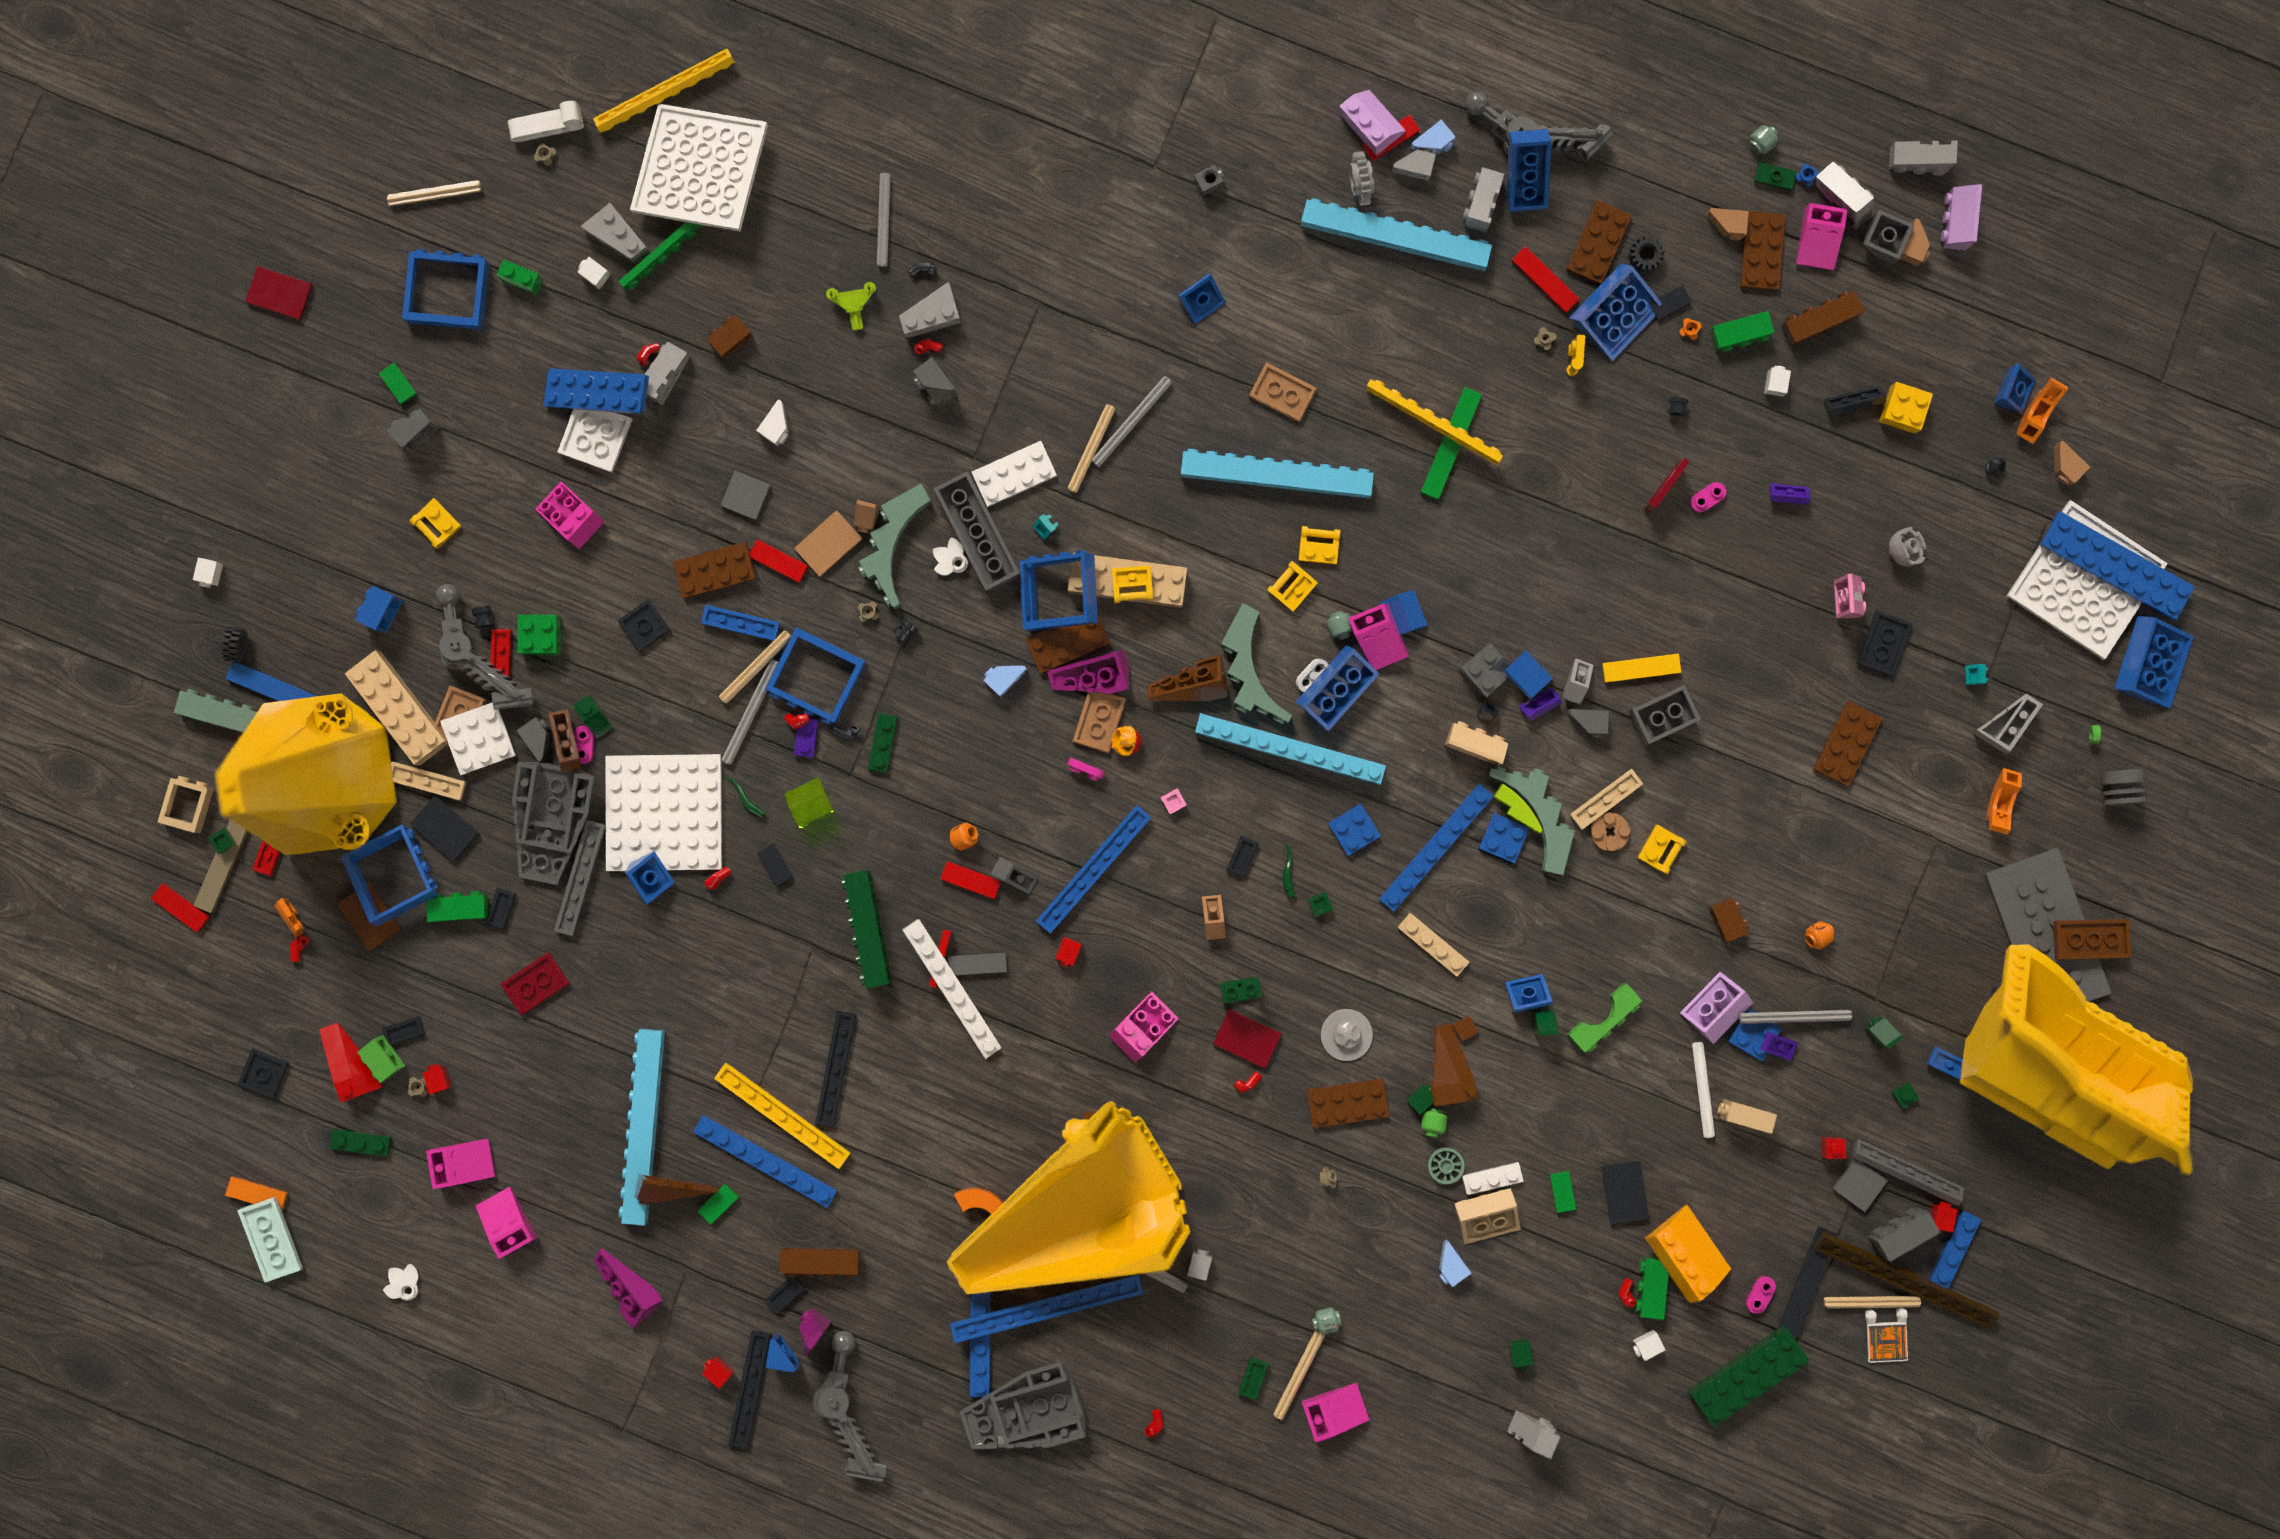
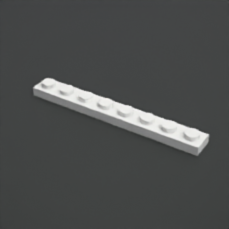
M917 919L902 929L983 1057L986 1059L1001 1049V1046L920 920Z

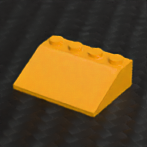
M1688 1205L1682 1207L1645 1238L1689 1303L1704 1299L1731 1270Z

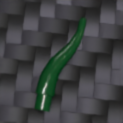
M727 777L736 787L745 808L752 814L762 818L765 811L749 800L744 789L736 780Z
M1287 844V862L1283 870L1282 881L1284 890L1289 898L1295 896L1291 880L1292 851L1290 845Z

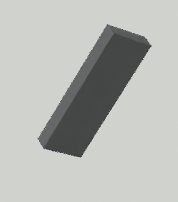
M1006 953L948 956V965L954 975L1007 972Z

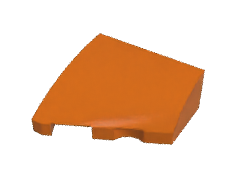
M287 898L278 900L274 908L294 937L297 938L304 934L302 930L305 928L297 919L296 915L298 912Z

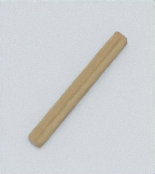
M479 181L391 194L387 196V202L389 206L476 193L481 191V184Z
M1108 404L1105 406L1069 483L1068 490L1077 493L1115 412L1113 406Z
M783 631L719 695L720 699L724 703H728L789 642L791 635L787 631Z
M1917 1296L1824 1298L1825 1308H1898L1921 1306V1298Z
M1315 1330L1274 1411V1416L1280 1420L1284 1418L1325 1335L1320 1334L1319 1330Z

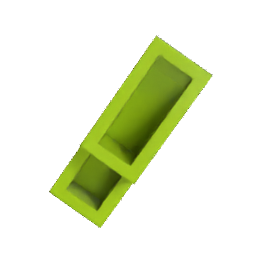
M1500 784L1493 798L1509 807L1505 814L1524 826L1529 827L1534 832L1541 833L1540 823L1530 807L1513 790L1504 784Z

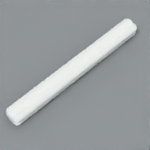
M1695 1042L1692 1044L1703 1135L1705 1138H1712L1715 1136L1704 1045L1703 1042Z

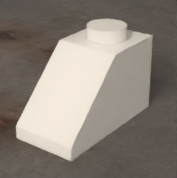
M779 399L756 430L777 447L788 438L785 408Z

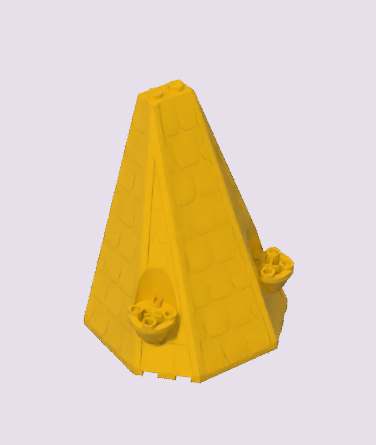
M342 693L263 703L216 773L222 815L286 856L340 848L346 850L358 849L369 840V837L397 803L395 783L393 782L387 729L381 722H378L368 712L354 704Z
M1112 1101L1104 1104L1089 1120H1078L1076 1118L1068 1120L1065 1129L1062 1131V1135L1067 1142L998 1207L948 1259V1267L956 1276L960 1287L964 1289L965 1293H984L1169 1269L1188 1237L1190 1229L1189 1225H1185L1183 1215L1187 1213L1184 1200L1179 1199L1178 1191L1182 1190L1181 1182L1144 1120L1140 1116H1130L1131 1112L1123 1107L1120 1109L1116 1108V1103Z

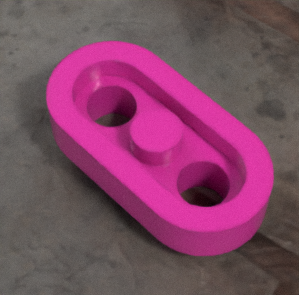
M1718 482L1710 484L1690 499L1691 509L1697 513L1706 511L1724 499L1726 488ZM1714 489H1718L1720 494L1715 495ZM1698 499H1702L1704 504L1699 505Z
M580 726L574 731V739L578 756L581 751L585 752L583 758L579 756L580 764H588L593 759L594 734L587 726ZM582 732L586 733V737L584 739L580 737V734Z
M1070 758L1068 761L1069 770L1078 774L1083 771L1088 774V778L1094 781L1103 779L1105 775L1104 771L1076 759Z
M1767 1276L1759 1277L1747 1296L1746 1307L1752 1313L1759 1314L1763 1312L1774 1294L1776 1285L1771 1278ZM1764 1284H1769L1768 1290L1763 1289ZM1755 1301L1760 1302L1758 1307H1754Z

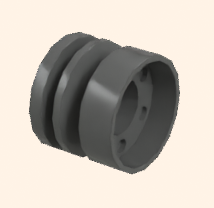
M2143 769L2101 772L2102 785L2111 786L2112 789L2103 792V795H2112V799L2103 800L2104 805L2123 807L2135 806L2141 802H2146V797H2137L2136 793L2145 792V789L2136 788V784L2144 782Z

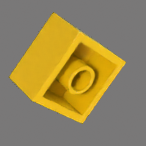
M1895 382L1890 386L1879 422L1916 434L1922 430L1933 394Z

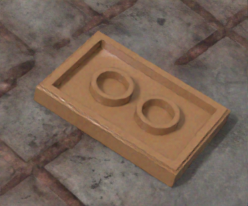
M1266 362L1249 397L1299 423L1317 388Z
M836 510L794 549L821 577L855 547L862 538Z
M449 686L435 721L436 726L445 735L440 721L484 706L486 699Z
M1088 692L1072 742L1109 753L1112 746V735L1118 727L1126 698L1102 692Z

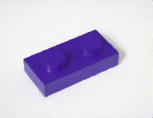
M1770 483L1769 494L1771 501L1809 505L1811 499L1809 487Z
M1551 687L1519 705V708L1530 722L1562 704V700Z
M809 718V723L797 729L794 755L814 758L818 719Z
M1767 1031L1760 1050L1791 1061L1798 1043Z

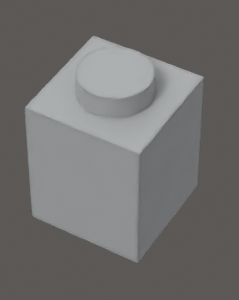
M1198 1249L1197 1252H1192L1187 1276L1206 1281L1212 1256L1208 1255V1251Z

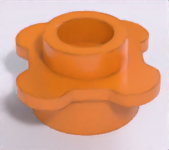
M1686 318L1683 320L1684 325L1679 333L1681 336H1688L1691 340H1695L1698 337L1697 333L1701 328V323Z

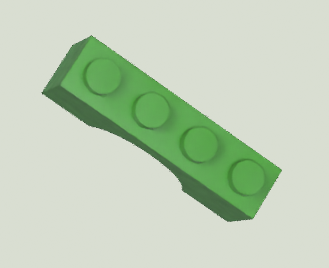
M1623 983L1610 995L1612 1008L1610 1015L1604 1022L1597 1025L1580 1022L1567 1034L1582 1052L1594 1050L1598 1045L1597 1041L1601 1038H1607L1612 1033L1611 1029L1615 1025L1620 1026L1626 1020L1625 1016L1629 1012L1634 1013L1640 1008L1639 1003L1642 1000L1627 983Z

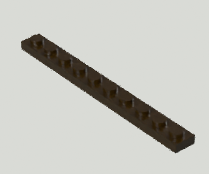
M1824 1232L1814 1245V1250L1984 1328L1990 1329L2000 1318L1998 1311Z

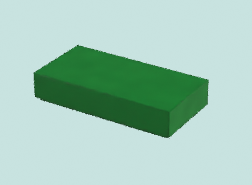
M392 363L379 373L401 405L417 395V392L396 363Z
M1569 1171L1549 1174L1556 1212L1576 1210Z
M725 1183L698 1212L711 1225L739 1196Z

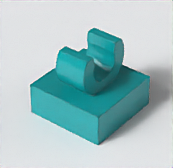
M1043 514L1032 525L1043 540L1047 539L1058 526L1057 522L1052 524L1049 521L1052 517L1051 515L1045 516Z
M1985 664L1965 666L1966 685L1985 684L1988 681V678H1986L1988 668Z

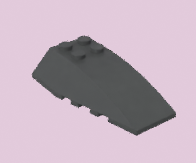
M518 762L512 806H514L515 838L518 848L517 859L520 878L558 884L589 814L594 776L582 770L561 773L559 765L544 762Z
M1062 1361L1026 1371L960 1411L971 1449H997L998 1447L1044 1448L1086 1437L1085 1415L1073 1376Z

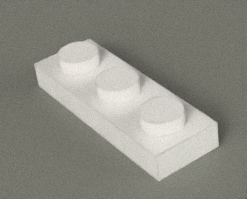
M1519 1162L1462 1175L1467 1195L1523 1182Z

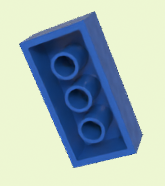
M1548 129L1509 132L1507 203L1510 211L1548 209L1551 138Z
M1345 646L1295 703L1320 727L1329 731L1376 679L1379 673L1353 648Z

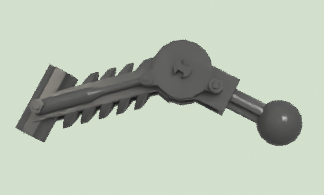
M1472 92L1465 100L1466 110L1474 116L1483 115L1493 123L1491 132L1503 141V148L1507 155L1509 152V132L1548 129L1551 138V150H1576L1578 157L1583 161H1589L1613 136L1611 128L1606 124H1600L1596 129H1589V127L1581 129L1579 127L1560 128L1558 126L1550 128V126L1544 125L1537 126L1534 120L1529 117H1515L1508 110H1505L1500 115L1489 106L1488 97L1482 92Z
M452 584L441 585L435 592V599L443 607L445 621H441L443 637L439 643L440 661L448 668L467 672L466 675L474 678V682L481 684L484 690L494 691V693H491L494 710L532 706L531 688L518 690L516 682L510 681V678L507 675H503L501 670L494 668L495 666L492 663L486 662V658L475 656L472 653L473 650L469 638L463 634L461 619L456 617L455 605L460 599L459 590Z
M840 1331L832 1339L831 1346L836 1353L832 1371L826 1370L823 1387H820L813 1397V1407L819 1416L827 1420L828 1424L836 1426L837 1430H832L833 1433L841 1435L842 1438H838V1442L844 1443L847 1446L841 1448L844 1451L850 1452L853 1457L847 1458L844 1474L883 1482L886 1474V1465L873 1463L871 1457H876L875 1454L867 1452L866 1448H871L870 1445L862 1443L861 1439H866L865 1436L859 1435L856 1432L862 1430L859 1427L853 1426L851 1422L857 1421L846 1414L849 1407V1398L845 1392L848 1374H844L843 1371L846 1357L854 1350L856 1340L852 1333Z

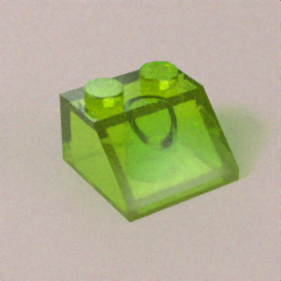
M819 777L785 793L788 806L799 828H803L836 811Z

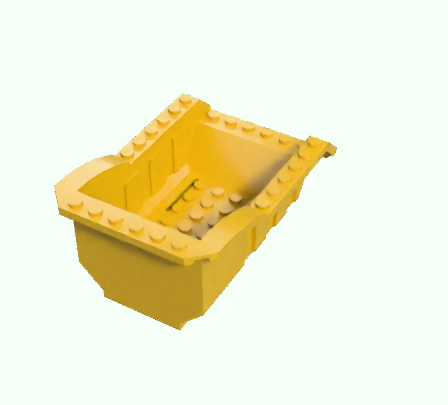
M2010 945L2005 954L2002 985L1985 1004L1970 1035L1965 1040L1960 1083L2044 1130L2046 1135L2106 1169H2110L2115 1163L2120 1161L2134 1163L2160 1156L2180 1167V1173L2183 1175L2190 1174L2192 1171V1158L2189 1151L2190 1093L2193 1091V1078L2187 1058L2181 1052L2174 1051L2163 1042H2158L2151 1038L2147 1033L2133 1028L2131 1024L2119 1020L2112 1013L2105 1012L2096 1004L2086 1001V996L2076 982L2059 965L2030 945Z

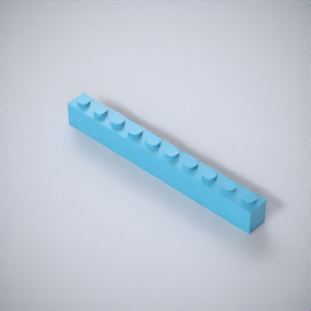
M1315 198L1307 199L1300 225L1485 271L1492 248V245L1488 244L1485 240L1473 241L1469 240L1470 238L1465 235L1457 237L1451 235L1448 231L1441 230L1437 232L1428 226L1417 227L1412 222L1403 221L1401 223L1392 217H1377V214L1372 212L1364 214L1355 208L1349 207L1344 209L1340 208L1338 204H1324L1321 200Z
M1188 449L1187 452L1183 451L1181 477L1369 499L1372 493L1374 473H1369L1370 470L1368 469L1352 471L1350 467L1344 466L1334 469L1331 468V465L1320 464V467L1312 466L1313 463L1301 462V465L1293 464L1294 461L1291 460L1274 462L1275 459L1273 458L1256 460L1255 456L1248 455L1244 456V458H1239L1236 454L1231 453L1221 456L1218 455V452L1207 451L1206 454L1199 453V450Z
M1201 713L1195 730V734L1377 785L1381 784L1386 765Z
M639 1029L638 1033L635 1034L637 1052L633 1054V1063L636 1065L635 1071H632L631 1083H634L633 1091H630L629 1101L632 1102V1109L628 1111L630 1129H627L626 1141H629L628 1149L626 1148L624 1153V1160H627V1165L623 1169L622 1178L625 1180V1187L621 1189L623 1207H620L619 1218H622V1224L646 1225L648 1223L649 1205L640 1204L639 1200L635 1198L639 1174L652 1176L665 1030Z

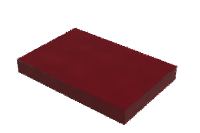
M257 266L245 302L301 320L313 284Z
M1684 458L1674 466L1644 507L1646 512L1651 513L1657 508L1690 461Z
M547 952L500 985L520 1015L523 1016L571 983L552 954Z
M1229 1009L1213 1044L1266 1068L1282 1033Z

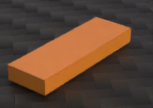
M232 1176L225 1196L252 1204L276 1196L280 1209L283 1211L288 1192Z

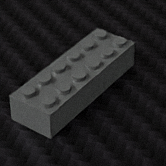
M968 471L933 488L986 592L988 593L1020 577V572Z

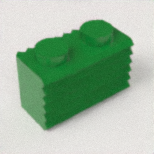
M506 259L502 261L497 273V277L501 281L535 295L543 280L537 272L535 273Z

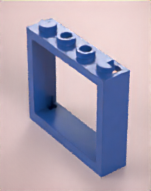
M416 249V252L409 251L402 319L406 323L482 330L489 262L484 256L476 254L472 255V257H466L462 253L446 255V252L435 251L434 254L427 253L426 250ZM418 260L479 265L473 318L412 312Z
M1076 550L1075 554L1060 552L1059 556L1045 554L1043 558L1038 559V556H1030L1028 560L1020 561L1023 630L1036 631L1098 623L1094 554L1087 553V550ZM1081 562L1084 615L1038 620L1035 568Z
M796 627L766 690L770 691V696L778 700L780 697L786 699V704L794 708L797 705L803 707V712L812 717L814 714L821 716V721L831 725V722L837 724L867 662ZM799 638L856 665L832 715L775 688Z
M403 824L365 843L358 849H354L341 856L369 923L376 927L439 895L436 890L438 885L429 874L431 871L426 861H423L421 856L423 851L414 841L416 838L415 833L411 828L409 829ZM404 838L427 890L379 914L357 862Z

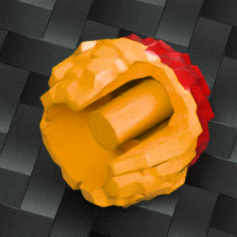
M1131 726L1117 728L1112 735V748L1121 756L1134 754L1142 746L1139 732Z

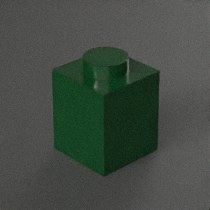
M1421 1084L1406 1098L1419 1114H1422L1433 1104L1430 1085L1426 1087L1424 1084Z
M1527 1338L1508 1341L1511 1362L1514 1368L1524 1370L1528 1369L1529 1365H1534L1530 1341Z

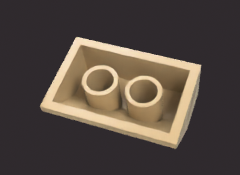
M1460 721L1457 724H1452L1444 746L1497 766L1503 764L1508 743L1504 742L1505 738L1497 735L1490 737L1486 735V731L1479 728L1475 730L1469 729L1468 724Z
M1511 1188L1455 1203L1456 1215L1464 1244L1521 1230L1518 1209Z

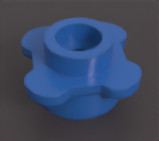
M1803 164L1800 173L1796 174V180L1802 181L1807 187H1810L1813 184L1814 178L1818 175V171L1808 164Z

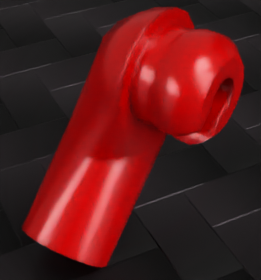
M926 338L915 344L914 351L917 354H923L929 350L940 353L943 344Z
M1625 1277L1619 1290V1297L1626 1307L1632 1308L1636 1305V1299L1633 1298L1630 1292L1634 1281Z

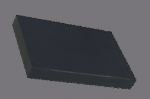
M1876 610L1856 664L1886 676L1894 677L1913 623Z
M437 795L428 802L410 823L413 828L452 862L460 856L479 834L477 830Z
M1640 1161L1601 1166L1610 1224L1649 1219Z

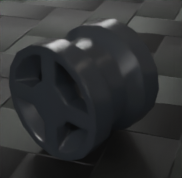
M1681 397L1669 398L1671 406L1668 409V414L1686 416V405L1689 400Z

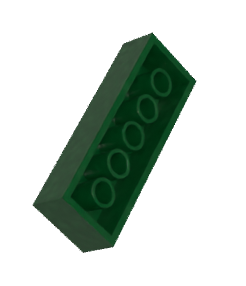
M862 870L844 874L841 882L843 890H847L848 897L845 898L846 907L851 910L849 924L855 931V936H852L854 947H858L859 954L856 955L858 966L862 967L863 973L860 974L861 984L865 985L866 989L891 984L892 980L871 871Z
M1783 1325L1691 1387L1688 1392L1711 1425L1715 1427L1809 1363L1810 1360L1788 1328Z

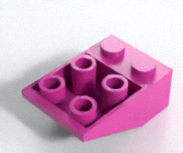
M1813 203L1807 205L1804 209L1796 258L1797 265L1834 270L1845 229L1848 209Z
M562 481L536 508L559 533L578 549L605 522Z
M1388 603L1381 604L1348 618L1369 664L1375 670L1409 657Z
M1151 991L1108 1036L1136 1063L1179 1018Z
M489 1138L426 1151L433 1189L495 1177Z
M511 1187L476 1205L488 1240L498 1259L538 1237Z
M1357 1382L1302 1401L1315 1442L1336 1436L1369 1421Z

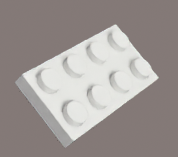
M1041 441L972 471L987 507L1057 477Z

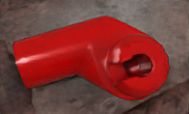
M659 342L642 347L637 355V361H639L640 366L648 365L650 354L659 352L661 348Z
M788 713L784 717V720L795 730L809 723L807 714H799L794 717Z
M725 867L705 880V886L709 890L716 889L723 879L731 875L730 869Z
M298 936L290 944V962L300 961V951L309 943L306 936Z
M1255 1071L1245 1083L1239 1079L1234 1084V1088L1239 1093L1249 1091L1257 1085L1262 1076Z
M1161 1409L1152 1410L1153 1421L1145 1428V1435L1147 1437H1155L1162 1430L1163 1418Z

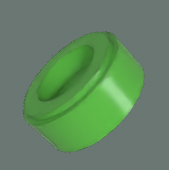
M2092 725L2089 730V742L2091 744H2099L2101 739L2100 725Z

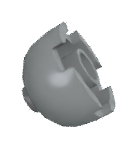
M1913 527L1897 531L1889 542V555L1897 564L1906 567L1920 564L1925 560V557H1923V550L1926 549L1924 539L1920 532L1915 533L1912 530Z

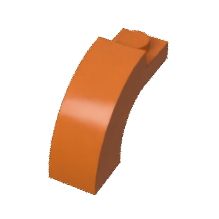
M2050 378L2028 407L2016 435L2033 444L2044 430L2049 415L2068 390V387Z
M2005 768L2001 771L1989 801L1986 819L1989 820V830L2006 835L2011 831V813L2015 798L2022 786V773Z
M966 1188L954 1193L963 1212L969 1208L980 1207L992 1214L1004 1203L994 1193L981 1188Z

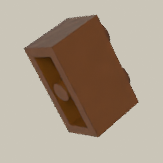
M737 315L728 317L723 322L724 325L719 329L715 328L712 330L707 338L724 360L753 337L752 333Z
M1728 898L1708 907L1723 942L1728 943L1748 934L1747 929L1749 925L1746 919L1740 915L1741 907L1737 900L1734 901L1733 898Z

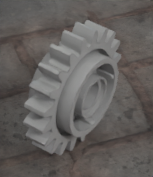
M1364 152L1353 153V163L1349 164L1352 193L1354 197L1357 196L1358 203L1361 206L1370 205L1371 194H1374L1372 166L1370 161H1367Z

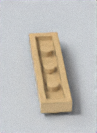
M391 761L393 782L462 800L466 781Z
M1630 769L1569 815L1580 830H1582L1643 785L1633 769Z
M1411 913L1397 927L1456 977L1469 963L1467 959Z

